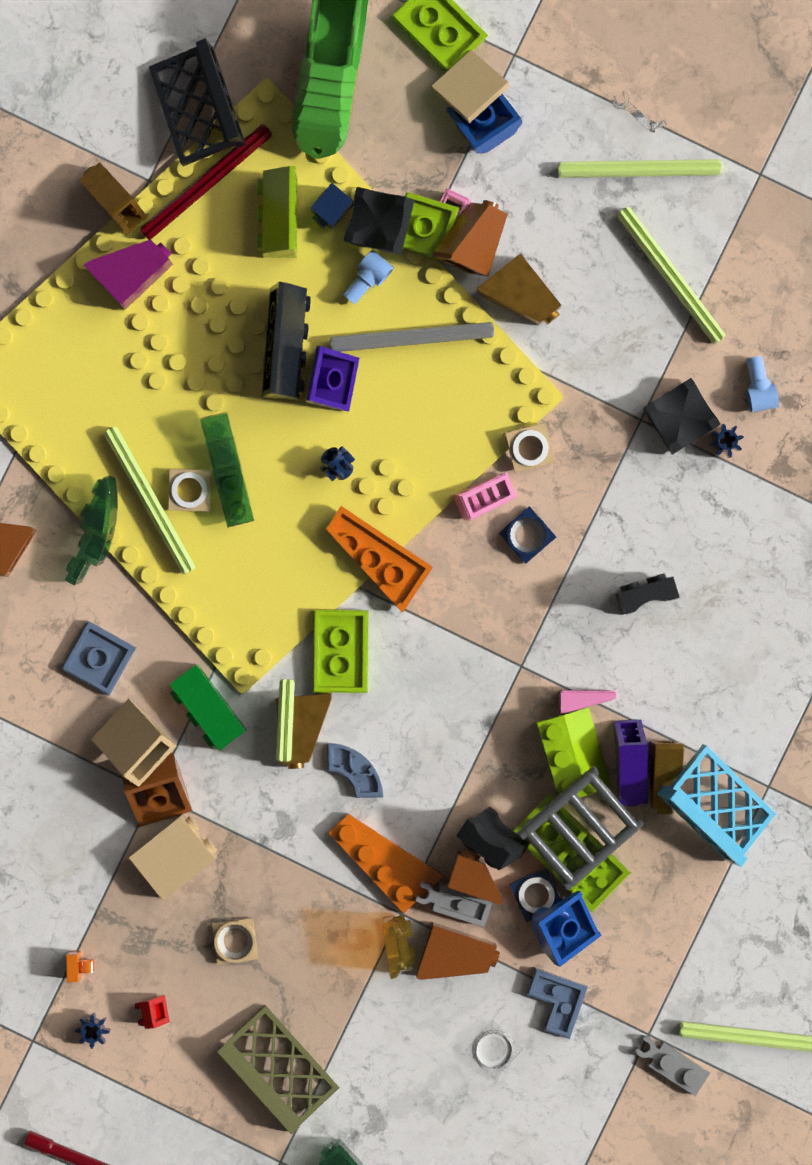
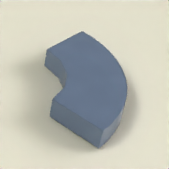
M327 743L328 771L336 772L346 777L354 787L356 798L383 797V788L379 775L365 756L348 746Z

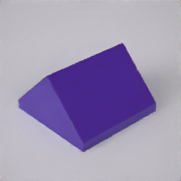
M316 346L306 397L307 404L349 412L360 358L322 346Z

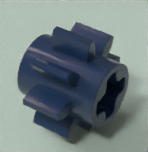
M722 424L720 426V433L717 431L711 432L715 440L709 446L717 448L716 456L726 452V456L731 458L732 449L736 451L742 450L737 444L744 436H737L735 433L737 426L726 430L725 424ZM724 434H726L727 438H732V443L728 445L729 448H727L726 444L720 443V439L724 438Z
M343 446L339 450L336 447H332L323 453L321 457L323 465L319 468L331 481H334L336 478L344 480L352 474L354 467L351 463L355 461V458Z
M95 1012L91 1014L89 1020L82 1016L80 1022L83 1024V1027L75 1029L76 1033H81L82 1038L79 1044H82L84 1041L90 1043V1049H93L97 1041L100 1044H104L106 1040L102 1035L108 1034L111 1031L110 1028H105L104 1026L107 1018L104 1017L100 1020L96 1018ZM97 1026L96 1034L89 1035V1027Z

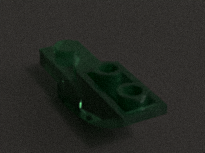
M227 411L200 418L227 528L254 521L247 485Z
M111 475L102 478V480L98 479L92 489L94 497L91 503H87L81 511L80 518H82L79 527L88 531V534L84 533L77 546L80 550L76 558L72 557L66 567L68 575L65 581L72 585H77L83 581L91 564L95 567L103 564L109 552L115 532L118 510L116 479Z

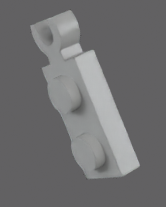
M420 881V887L426 888L428 894L424 897L415 895V900L418 903L427 904L433 902L432 911L485 927L493 902L448 888L443 883H440L438 890L433 889L430 883Z
M643 1035L642 1038L649 1043V1048L646 1051H642L636 1047L634 1050L637 1055L642 1058H652L648 1063L649 1067L696 1096L710 1075V1072L665 1042H662L658 1048L651 1037Z

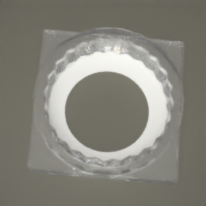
M494 1021L465 1049V1052L494 1080L523 1051V1048ZM489 1037H498L506 1045V1053L498 1061H489L482 1054V1044Z

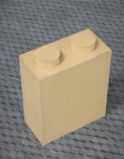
M129 698L91 738L118 771L138 787L176 747L175 743L154 720Z
M184 814L129 857L163 901L217 858L215 854L217 848L209 838L203 839L197 832L200 827L191 816L186 818Z

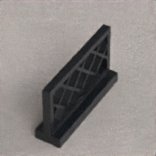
M206 38L197 41V46L149 66L182 166L232 146L237 149L246 145L214 47ZM196 56L198 65L194 73L184 70L183 67L186 61ZM167 68L175 70L169 84L160 80L158 72ZM180 73L191 77L185 91L174 86ZM197 80L206 84L202 97L191 93ZM172 90L183 95L177 108L168 105L167 102ZM188 97L199 101L193 115L182 111ZM205 104L213 107L215 111L210 122L199 118ZM180 115L191 119L185 132L177 130L175 126ZM196 122L207 126L202 139L190 135ZM213 128L222 132L224 141L214 145L207 142ZM188 139L199 143L195 153L185 156L183 149Z

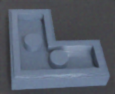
M535 967L526 994L552 1004L543 1030L570 1039L588 986Z

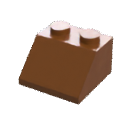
M173 752L162 761L139 787L122 775L124 792L139 827L192 811L183 776Z
M464 848L463 852L457 851L448 876L447 887L501 905L503 901L502 896L484 860L480 858L481 856L475 851Z

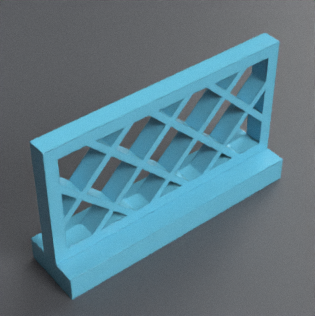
M702 744L669 787L664 785L657 793L727 862L742 867L748 859L744 854L776 815L752 789L704 744ZM707 755L710 758V771L700 772V761ZM726 774L728 776V788L717 789V775ZM711 776V790L700 791V777ZM687 778H693V792L685 793L680 789ZM743 791L745 793V805L735 806V792ZM728 793V807L718 808V794ZM711 795V809L702 810L700 808V796ZM760 808L765 814L759 822L752 823V809ZM745 810V824L735 825V811ZM728 812V826L720 827L718 825V813ZM745 829L746 838L739 846L735 842V830Z

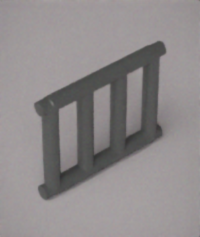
M592 766L517 832L520 838L523 840L526 838L562 878L564 881L562 884L567 891L578 884L644 825L642 820L635 819L597 776L599 773L595 766ZM588 784L596 790L626 825L614 837L577 795ZM567 802L572 805L605 843L594 855L590 853L556 814ZM547 820L584 861L573 873L568 870L535 832Z

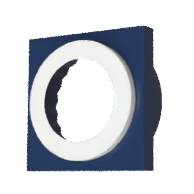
M530 506L499 532L500 536L525 564L556 538L554 533ZM524 523L535 525L540 534L537 544L530 548L520 546L515 539L516 529Z
M547 868L509 884L526 922L531 921L534 912L539 909L529 906L525 901L524 893L529 885L540 883L548 889L549 899L542 907L550 908L561 901Z

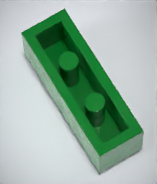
M198 664L169 684L172 687L169 693L178 705L183 703L189 710L186 716L195 727L201 726L206 733L202 737L211 749L216 747L220 751L247 731Z

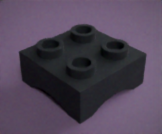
M356 187L353 214L345 232L344 241L357 246L402 255L414 200L406 196Z
M692 377L643 408L671 455L721 425L704 400Z
M665 573L646 578L648 584L642 586L639 585V582L621 586V592L615 594L621 614L636 612L639 607L652 600L671 601L680 598L674 577L666 578Z
M491 807L486 808L475 818H468L456 835L463 841V845L466 848L478 853L484 858L488 866L499 871L521 858L530 845L526 838L523 840L516 832L510 830L501 821L498 813Z

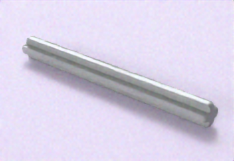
M487 322L331 337L330 346L332 350L342 352L492 338L494 336L493 323Z

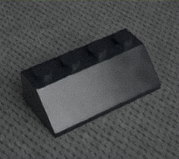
M278 282L270 288L261 398L295 401L299 399V395L303 394L304 378H300L301 367H305L306 351H302L303 340H307L309 329L308 323L304 322L305 312H309L311 297L307 296V288L286 282Z

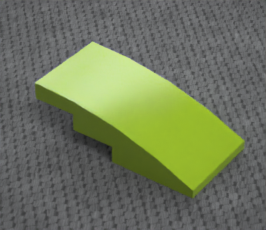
M549 794L514 832L517 833L555 798ZM564 807L556 812L592 855L603 847ZM548 820L535 830L538 836L571 873L584 863ZM530 843L527 849L563 883L562 878ZM611 854L578 884L573 886L570 891L572 893L578 890L581 891L587 908L594 912L623 883L631 872Z

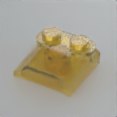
M404 915L382 917L390 979L397 978L404 971L413 970L412 965L417 964L415 947L409 948L408 937L413 936L411 920L405 921Z

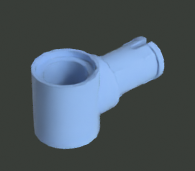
M371 250L358 265L357 269L359 271L356 273L358 276L343 295L355 305L370 287L381 285L394 267L377 252Z
M762 356L747 359L751 383L748 384L749 389L746 390V396L750 412L754 413L779 408L778 392L775 384H771L770 380L766 377Z

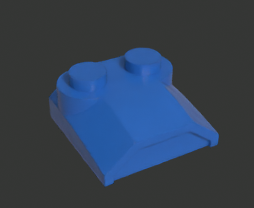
M503 94L470 123L452 107L446 108V112L466 138L470 148L477 154L491 151L513 136L522 125L521 117Z
M579 890L550 908L541 907L537 909L531 918L532 929L542 950L553 964L561 967L602 936L597 930L582 898V893Z

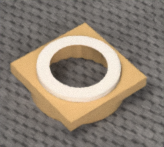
M545 422L505 432L514 473L555 463ZM526 436H535L542 442V454L535 460H526L519 453V443Z
M170 469L169 511L210 512L211 470ZM185 478H194L201 484V496L194 502H185L178 496V484Z
M254 918L212 923L217 965L259 959ZM233 928L243 930L248 936L247 947L239 953L230 952L224 945L226 932Z

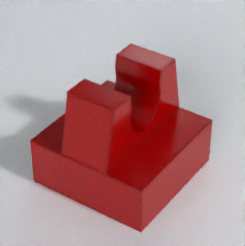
M165 995L154 996L134 1004L135 1009H141L143 1017L137 1020L138 1026H144L145 1029H153L170 1022Z

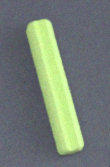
M282 679L279 682L276 760L280 762H289L291 760L295 684L294 680Z

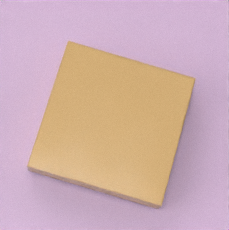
M472 50L432 85L433 91L468 123L474 120L510 87L508 81Z

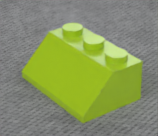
M285 166L264 170L263 179H258V195H263V206H258L257 217L258 223H263V234H257V249L262 250L264 258H297L296 167Z
M589 707L536 721L557 796L592 766L597 768L599 773L597 776L607 787L611 786ZM588 784L577 795L579 798L595 793L596 790Z

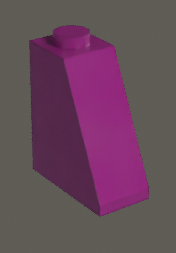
M150 239L87 261L84 266L126 310L173 263L168 258L172 255L171 252L161 242L156 245Z

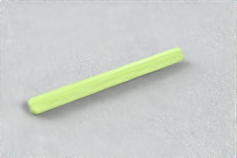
M719 159L560 162L558 164V175L560 178L720 175L722 171V163Z
M626 207L621 210L617 215L618 219L711 343L716 344L725 337V333L631 208Z
M111 427L104 432V436L181 573L187 574L195 569L193 561L118 428Z
M681 1022L679 1034L682 1038L812 1052V1036L691 1022Z

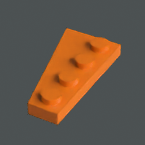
M342 506L326 528L403 613L433 566Z
M349 813L328 832L403 914L417 902L415 895L422 897L428 891L426 888L420 887V881H426L433 887L444 876Z

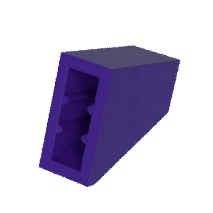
M642 720L614 721L619 801L622 805L630 807L648 804L647 741Z

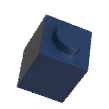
M331 183L310 207L311 212L314 214L312 219L323 229L328 226L333 230L353 207V200Z

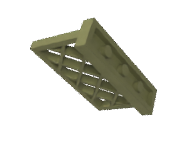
M266 1005L216 1050L291 1135L340 1088ZM264 1014L273 1022L272 1034L256 1033L257 1021ZM253 1025V1033H245ZM276 1026L283 1034H276ZM241 1036H253L252 1053L239 1052L233 1043ZM256 1036L272 1037L271 1053H255ZM276 1037L289 1039L291 1042V1054H275ZM295 1047L302 1055L294 1054ZM244 1056H251V1064ZM255 1056L271 1057L270 1073L257 1072L254 1068ZM275 1057L290 1058V1074L274 1073ZM294 1058L307 1059L310 1063L309 1075L293 1074ZM313 1067L320 1075H313ZM262 1076L270 1077V1085ZM274 1077H289V1094H279L274 1091ZM293 1078H309L308 1095L292 1094ZM313 1078L325 1079L331 1088L323 1095H312ZM281 1097H288V1105ZM292 1098H308L307 1110L300 1117L292 1111ZM312 1098H319V1099L311 1106Z

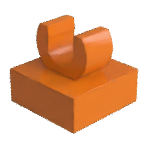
M70 951L66 955L67 983L79 982L82 979V973H93L95 971L94 959L81 960V951Z

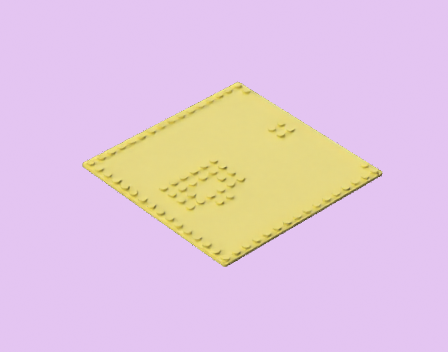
M270 79L261 81L234 106L244 139L261 124L269 128L272 137L151 239L156 245L161 242L171 252L172 255L168 258L173 265L126 310L87 270L84 264L95 258L149 240L143 235L140 228L230 152L234 146L186 166L180 164L179 158L174 161L134 198L148 216L128 234L111 219L0 322V434L240 693L247 692L313 631V609H337L370 578L326 530L341 506L404 547L454 500V494L469 487L508 450L505 432L536 425L563 398L559 390L437 259L404 249L402 255L357 246L344 241L345 232L353 214L356 187L372 189L338 152L328 157L316 159L298 148L292 131L295 106ZM213 128L207 142L214 145L224 141L221 131ZM195 142L184 152L185 156L195 153L199 143ZM295 166L297 172V258H264L262 250L257 249V234H263V223H258L257 217L258 206H263V195H258V179H263L264 170ZM331 183L353 200V207L333 230L328 226L324 229L312 219L314 214L310 209ZM371 250H374L391 264L394 269L381 285L370 287L354 305L343 293L357 278L358 265ZM278 282H286L307 288V296L311 297L310 310L305 312L304 322L308 323L309 326L307 340H303L302 351H306L305 367H301L300 378H304V391L302 395H299V399L295 401L261 398L270 288ZM487 322L493 323L494 336L492 338L342 351V353L360 358L349 412L311 405L306 402L316 346L331 349V337ZM111 427L118 428L193 561L195 569L187 574L181 573L104 436V432ZM343 446L355 458V461L351 463L354 467L353 472L344 480L336 478L334 481H331L319 468L323 465L321 457L327 449L336 447L339 450ZM170 469L211 470L210 512L169 511ZM185 478L178 484L177 493L181 500L194 502L201 496L202 487L196 479Z

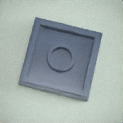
M87 621L61 669L110 696L137 647Z

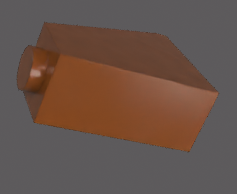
M483 200L482 204L471 202L434 250L432 257L466 273L488 277L508 214L499 210L497 203Z
M0 523L1 575L5 577L10 576L36 534L37 530L35 528Z
M433 922L416 978L426 980L488 973L490 966L495 968L500 952L496 951L497 945L494 942Z

